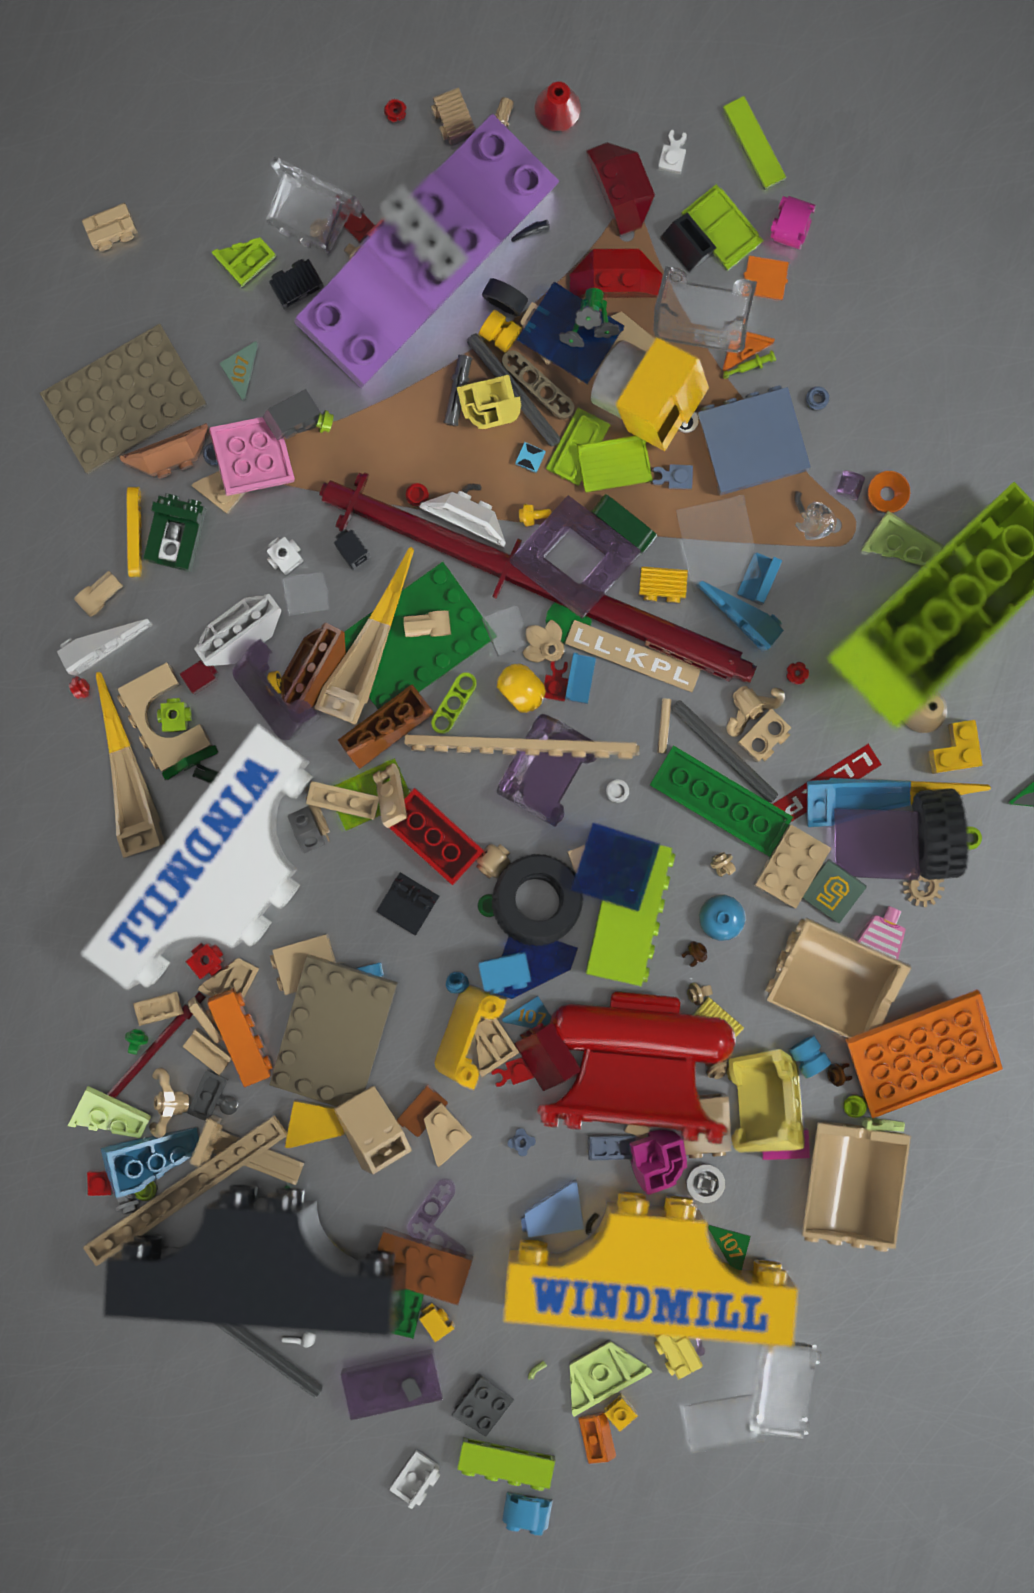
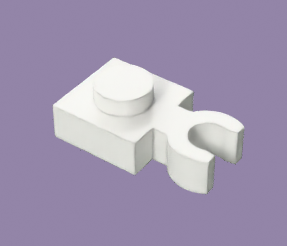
M671 130L668 137L670 146L663 145L658 169L681 174L686 150L680 147L686 141V133L682 134L680 140H675L673 138L674 130Z

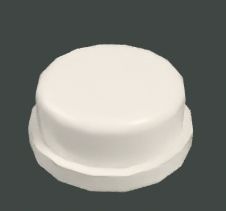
M702 1164L695 1167L689 1173L687 1188L695 1200L701 1203H711L723 1194L725 1179L717 1167L710 1164Z

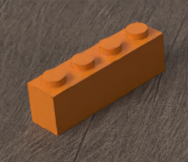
M234 987L208 998V1006L244 1088L269 1078L271 1075L270 1069L273 1068V1065L268 1055L264 1057L261 1050L264 1047L259 1034L256 1036L252 1027L255 1024L251 1014L245 1013L243 1006L246 1004L241 992L237 993Z

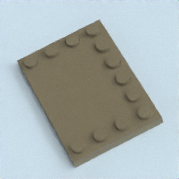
M308 954L269 1085L336 1107L365 1091L398 982Z

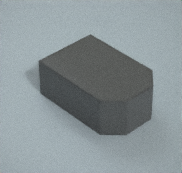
M408 1377L403 1380L402 1388L409 1402L422 1396L415 1378Z

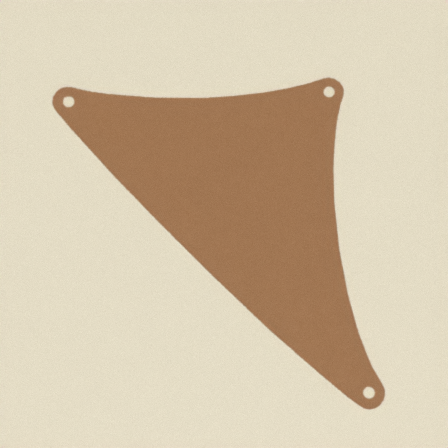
M612 219L603 234L579 262L535 302L538 306L572 326L570 331H572L577 318L576 312L580 310L581 301L585 298H570L571 272L593 249H640L662 273V298H603V300L607 301V317L623 312L652 337H658L700 360L709 389L695 410L697 414L701 412L702 407L714 404L715 407L724 405L723 402L729 399L743 400V397L728 378L724 379L722 369L682 308L655 253L645 223L642 228L634 231V238L626 242L620 238L615 222ZM527 309L523 311L520 316H517L512 320L520 327H522L520 321L526 313ZM600 309V310H599V312H600V318H601V320H603V319H602V312H601V309ZM579 326L577 333L579 334V330L585 328V326ZM522 327L519 336L508 351L514 350L519 352L570 398L574 404L573 415L565 420L557 418L518 381L515 380V382L561 439L577 408L596 415V417L611 424L603 441L635 436L627 431L621 418L592 403L591 393L597 375L578 383V346L572 347L569 344L562 343L548 366ZM485 339L483 342L502 364L505 353L495 346V341L488 342ZM473 349L463 354L473 358L468 378H470L469 384L495 378ZM517 357L513 359L507 358L509 367L514 365L518 368L517 375L526 367L525 364H523L522 368L517 364ZM458 358L399 393L348 417L334 421L330 432L324 431L320 433L319 427L297 433L289 439L284 437L295 480L292 483L283 485L320 492L324 482L328 484L332 480L356 490L357 486H354L355 480L359 473L364 474L365 472L369 474V478L362 494L390 505L421 510L420 506H412L406 499V490L410 485L414 483L423 484L429 492L428 500L451 492L458 494L466 485L471 483L472 486L473 483L480 484L482 488L481 491L474 490V488L468 491L467 494L472 496L470 500L477 504L483 501L493 506L491 510L495 512L497 520L520 522L519 509H523L524 504L534 505V510L550 509L552 512L551 518L536 519L535 524L613 532L591 514L592 509L604 494H607L651 528L658 537L732 543L838 547L847 544L853 538L856 531V520L852 512L824 490L807 472L719 496L718 483L700 420L696 429L690 433H683L678 430L666 451L646 442L652 480H660L662 478L659 472H653L655 467H662L665 471H669L670 464L693 465L692 490L668 489L669 482H664L659 486L653 485L652 482L585 493L583 479L580 485L577 486L546 470L559 443L551 447L521 409L517 420L512 423L487 429H478V426L474 425L469 418L465 419L462 408L458 426L444 424L453 384L451 378L452 375H455ZM528 371L524 373L523 380L529 384L533 383L536 380V375L534 372ZM543 387L540 395L544 399H550L553 396V390L550 387ZM557 395L555 401L550 405L553 407L554 403H556L560 407L559 413H569V405L567 403L565 405L559 403L558 399L561 397ZM524 442L546 451L537 473L515 464ZM796 491L802 493L800 500L806 510L804 514L800 513V510L795 505L794 496H796ZM819 511H823L826 514L824 521L818 520L817 514ZM830 518H838L841 521L842 527L839 532L829 533L826 524Z

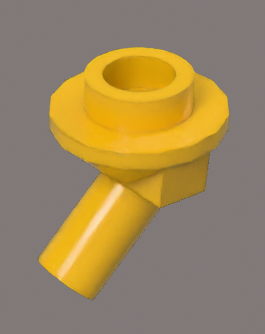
M524 504L523 509H519L520 523H524L525 527L535 525L536 519L551 518L552 516L550 509L534 510V505Z

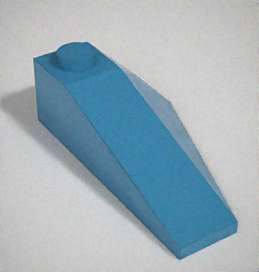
M699 581L696 584L760 650H768L784 631L780 627L782 622L775 615L772 614L770 616L704 581Z
M197 1128L165 1133L161 1138L150 1136L101 1148L105 1171L115 1197L119 1198L141 1191L146 1185L155 1179H159L176 1165L179 1166L191 1158L199 1142Z

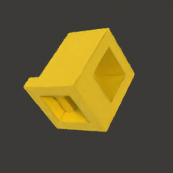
M430 1303L421 1310L422 1314L419 1320L435 1342L455 1329L453 1321L448 1324L449 1317L442 1307L438 1309L436 1305Z

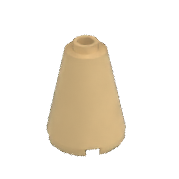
M937 692L921 709L907 719L905 724L911 730L919 733H929L938 729L944 723L947 716V704L944 697Z

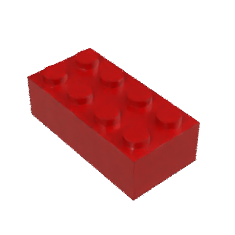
M414 788L404 799L407 818L389 828L453 886L484 852V849L417 788Z

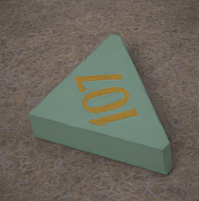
M256 341L220 363L242 401L246 399L258 348Z

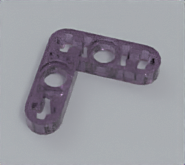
M443 1178L436 1183L410 1220L408 1233L411 1237L423 1241L422 1238L425 1234L421 1231L414 1233V1226L412 1225L413 1223L418 1224L422 1222V1228L426 1232H428L429 1228L433 1230L428 1235L426 1242L431 1243L432 1236L440 1235L444 1239L442 1247L446 1248L449 1241L452 1243L449 1247L453 1251L459 1249L461 1254L467 1255L463 1245L434 1225L456 1192L455 1183L448 1178ZM446 1184L450 1185L449 1191L451 1193L444 1194L441 1200L445 1201V1203L442 1204L437 1198L432 1197V1195L435 1194L436 1197H438V1195L441 1192V1188L439 1186H445ZM429 1202H434L438 1205V1212L434 1215L428 1214L425 1210V1206Z

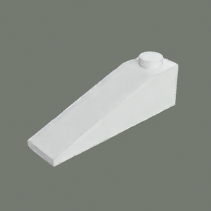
M144 619L75 640L71 638L60 645L62 649L57 651L67 672L78 676L153 624L149 619Z

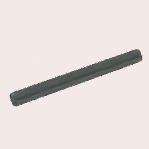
M477 333L472 334L467 339V343L495 378L505 375L510 376L514 397L520 396L521 410L551 447L558 444L561 440L560 436Z
M681 700L672 706V710L769 803L778 797V793Z
M217 1325L312 1397L316 1398L323 1389L321 1385L241 1326Z

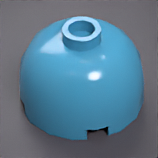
M715 895L702 905L699 913V923L704 933L718 941H727L738 936L743 930L746 921L745 910L741 903L728 895Z

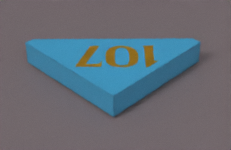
M537 996L502 1018V1021L504 1023L533 1028L540 1023H543L544 1026L549 1024L551 1015Z

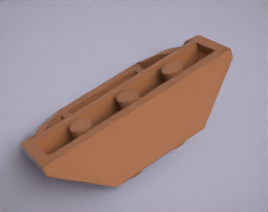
M207 423L121 455L119 456L123 464L152 477L158 476L159 479L171 475L172 470L178 468L185 470L193 466V462L198 460L210 434V428Z

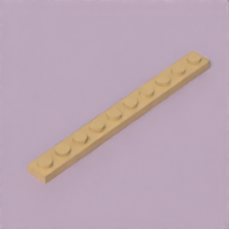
M405 735V745L411 747L412 751L424 752L425 748H434L435 752H448V749H457L458 753H471L472 749L480 750L482 754H494V750L503 751L502 754L516 755L517 751H526L525 755L539 756L540 752H549V756L562 757L563 753H572V757L579 758L586 757V754H595L596 758H609V755H618L620 759H632L633 755L639 756L640 747L637 743Z
M272 1116L212 1157L207 1163L202 1164L84 1245L83 1249L95 1266H98L107 1260L108 1257L120 1251L123 1242L134 1241V1236L143 1235L285 1138L288 1133L276 1116Z

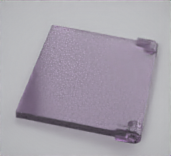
M834 809L835 860L837 865L854 877L920 879L918 811Z

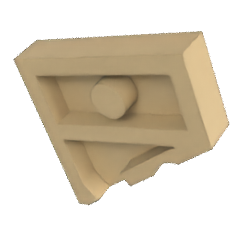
M220 471L192 484L194 489L227 514L244 494L239 493L226 496Z
M442 1102L437 1104L423 1117L438 1167L472 1138V1135Z

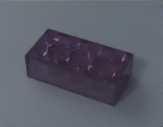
M434 1349L343 1368L341 1371L350 1420L443 1400V1390ZM408 1377L415 1378L422 1392V1396L409 1402L402 1388L403 1380Z

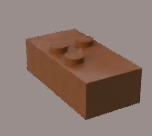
M385 1227L377 1250L394 1252V1263L407 1264L405 1288L458 1306L473 1256Z

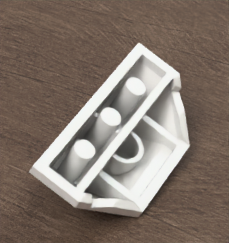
M459 491L458 494L451 492L421 503V510L505 548L506 542L496 514L491 510L493 506L483 501L477 504L470 500L472 496L462 491Z
M270 594L244 598L206 626L200 637L199 644L195 646L194 650L206 666L235 664L273 636L282 610Z

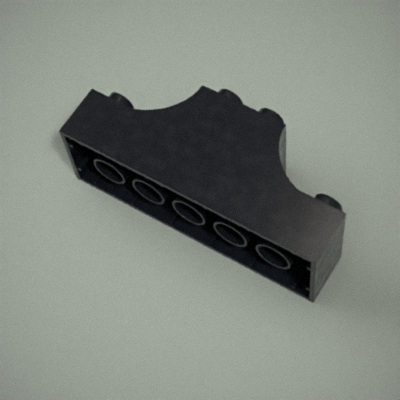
M230 1185L229 1190L220 1191L219 1199L205 1206L201 1225L193 1239L186 1246L166 1248L162 1247L161 1236L136 1235L134 1236V1241L123 1242L122 1250L107 1258L103 1317L390 1337L404 1321L407 1264L394 1263L395 1253L391 1251H367L366 1257L359 1258V1260L342 1252L331 1242L321 1226L317 1212V1201L304 1200V1189L276 1188V1193L267 1194V1198L257 1197V1186Z

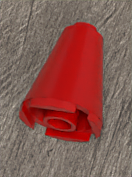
M557 81L552 83L536 99V118L541 126L549 131H566L574 126L579 119L581 111L579 98L564 82Z

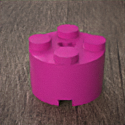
M783 196L779 205L780 217L779 219H774L770 230L773 241L800 250L812 222L809 217L811 213L814 214L816 205L791 196Z

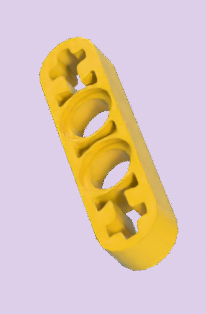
M127 487V558L129 577H142L140 487Z

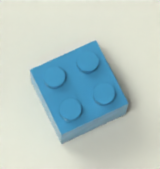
M525 952L483 960L478 963L484 991L490 990V994L504 992V987L513 985V989L527 987V982L531 981Z

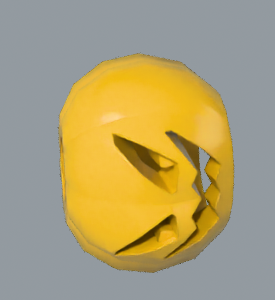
M521 663L511 664L501 672L497 680L498 690L520 713L534 711L542 704L546 693L545 686L528 666Z

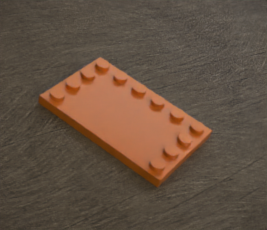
M978 989L846 1039L872 1119L1003 1069L982 995Z

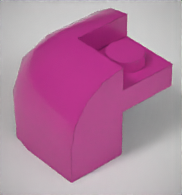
M673 1131L648 1132V1137L630 1143L633 1158L630 1160L638 1184L647 1195L676 1185V1181L682 1175L684 1168L687 1169L684 1141Z

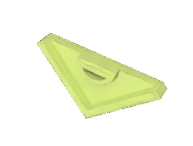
M863 1116L861 1126L867 1130L904 1132L905 1122L879 1118L872 1119L871 1117Z

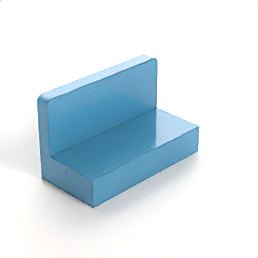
M755 552L737 595L763 605L782 560L776 557L771 559Z
M573 653L565 700L588 704L596 661L595 657Z

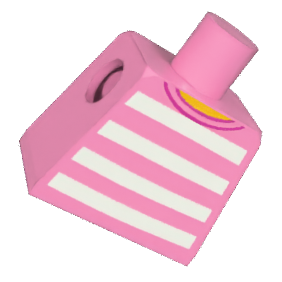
M888 906L883 918L872 915L856 941L898 960L906 928L896 924L901 911Z

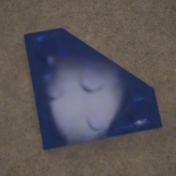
M508 936L502 956L525 952L531 981L527 982V987L513 989V985L504 987V992L495 994L513 999L571 970L578 947L560 941L543 946H530L519 943Z

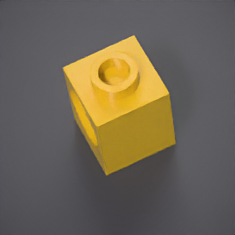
M622 1393L604 1407V1414L619 1431L638 1417L636 1409Z

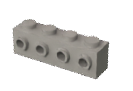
M402 185L380 205L379 209L382 211L380 213L382 219L389 225L391 223L394 224L398 229L397 235L405 243L409 241L414 246L413 252L421 261L426 260L432 266L430 271L437 279L443 278L446 281L469 259Z

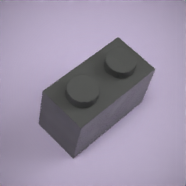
M305 389L267 409L263 419L278 441L283 437L285 439L293 437L298 433L297 430L302 427L308 429L317 423L316 419L321 412Z

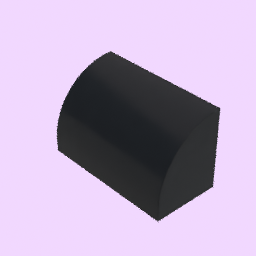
M688 213L673 221L660 236L689 272L699 266L717 248Z

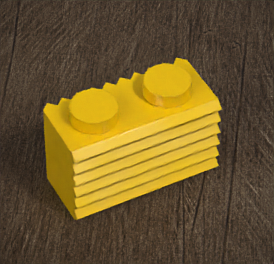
M641 566L638 596L643 597V601L657 602V598H667V603H680V600H685L688 570Z

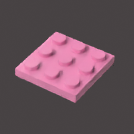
M263 417L210 427L209 432L226 496L294 482L295 478L284 437L277 441Z

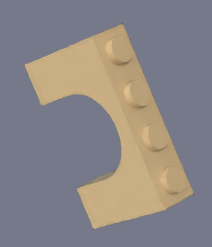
M165 663L118 688L120 695L117 696L122 707H127L131 714L128 716L130 723L134 729L138 727L142 735L139 736L143 747L150 749L153 755L150 757L156 770L160 768L162 772L183 758L213 746L201 724L172 738L161 737L152 730L148 721V711L152 702L160 695L181 685L169 663Z

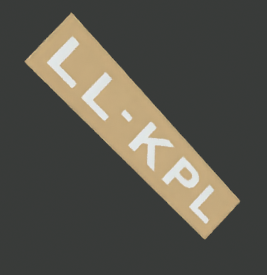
M576 620L573 621L565 643L689 692H693L701 669Z

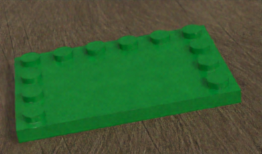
M441 562L401 591L369 696L377 709L381 708L412 684L420 693L497 638L444 562ZM373 611L344 631L345 654L358 637ZM449 611L450 635L405 637L404 617L427 615L429 612Z

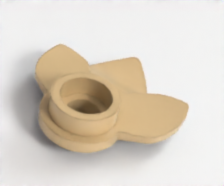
M550 620L545 628L536 625L526 628V637L530 645L523 650L522 654L528 660L538 663L545 659L548 661H558L563 657L565 648L561 642L562 630L555 621ZM552 645L556 648L553 654L549 652V648Z

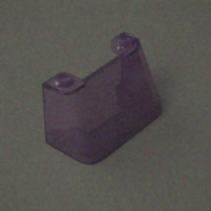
M260 638L248 648L234 666L233 677L274 733L280 739L291 740L320 719L321 716L316 709L312 708L304 700H297L289 706L286 705L264 675L270 669L268 662L270 654L273 652Z
M541 714L536 718L525 739L593 741L560 720L546 714ZM517 751L497 787V794L556 827L565 814L564 806L560 803L581 764L594 762L597 759L595 754H586V757L579 758L572 757V753H563L562 757L549 756V752H540L539 756L525 755L526 751Z

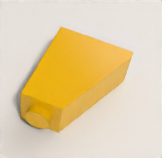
M295 1099L285 1148H293L345 1135L334 1110L336 1107Z

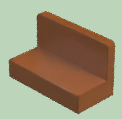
M427 1084L396 1121L402 1127L405 1126L416 1137H419L426 1129L423 1117L440 1102L445 1107L448 1102Z

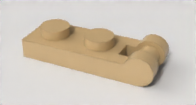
M392 763L386 767V770L377 771L373 774V779L377 786L382 824L387 828L407 818L400 772L397 766Z

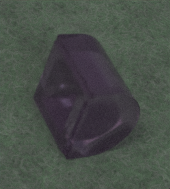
M844 470L836 494L858 501L865 477L858 473Z

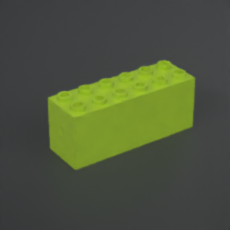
M615 836L585 970L586 974L642 986L643 982L648 981L650 968L646 967L648 959L653 958L655 945L651 944L652 938L658 935L660 922H656L657 915L662 913L664 909L665 899H661L663 890H668L670 876H666L668 867H673L675 853H671L672 848Z

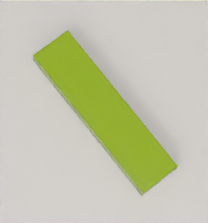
M742 96L723 106V110L764 189L766 190L785 180L786 175L746 98Z

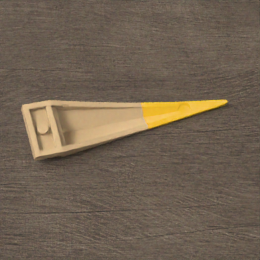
M408 548L370 618L342 661L322 687L314 709L352 724H357L363 706L367 704L414 548Z
M96 672L111 764L116 837L122 856L126 858L164 845L165 841L159 826L161 820L104 678L100 672Z

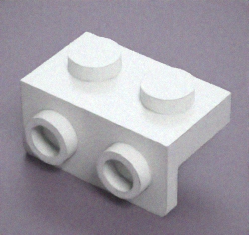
M416 1449L389 1490L406 1501L408 1507L413 1509L415 1504L419 1506L425 1499L427 1494L424 1491L429 1485L434 1486L440 1477L438 1473L439 1465Z

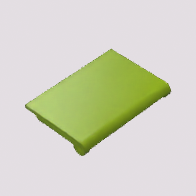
M637 436L577 445L585 493L653 481L646 441Z

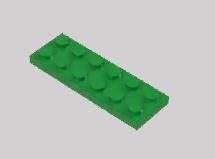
M674 745L649 785L768 857L771 856L793 819V816Z

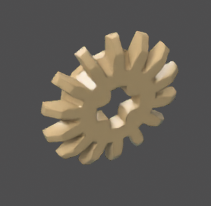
M915 867L912 868L914 875L911 876L907 873L905 876L910 881L903 882V885L909 886V889L903 891L904 894L911 893L907 900L910 902L915 898V906H918L920 901H923L924 907H927V901L929 900L933 905L936 904L933 898L936 896L941 899L942 896L938 894V890L944 891L945 887H939V883L944 882V879L927 880L916 871ZM920 880L923 882L928 881L930 884L927 887L928 891L926 893L923 890L918 891L917 889L920 886Z

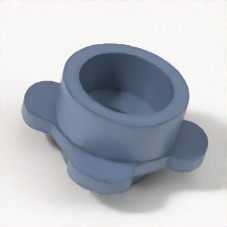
M523 1128L517 1129L516 1135L508 1140V1146L517 1150L520 1156H526L528 1149L536 1143L535 1138L530 1137Z

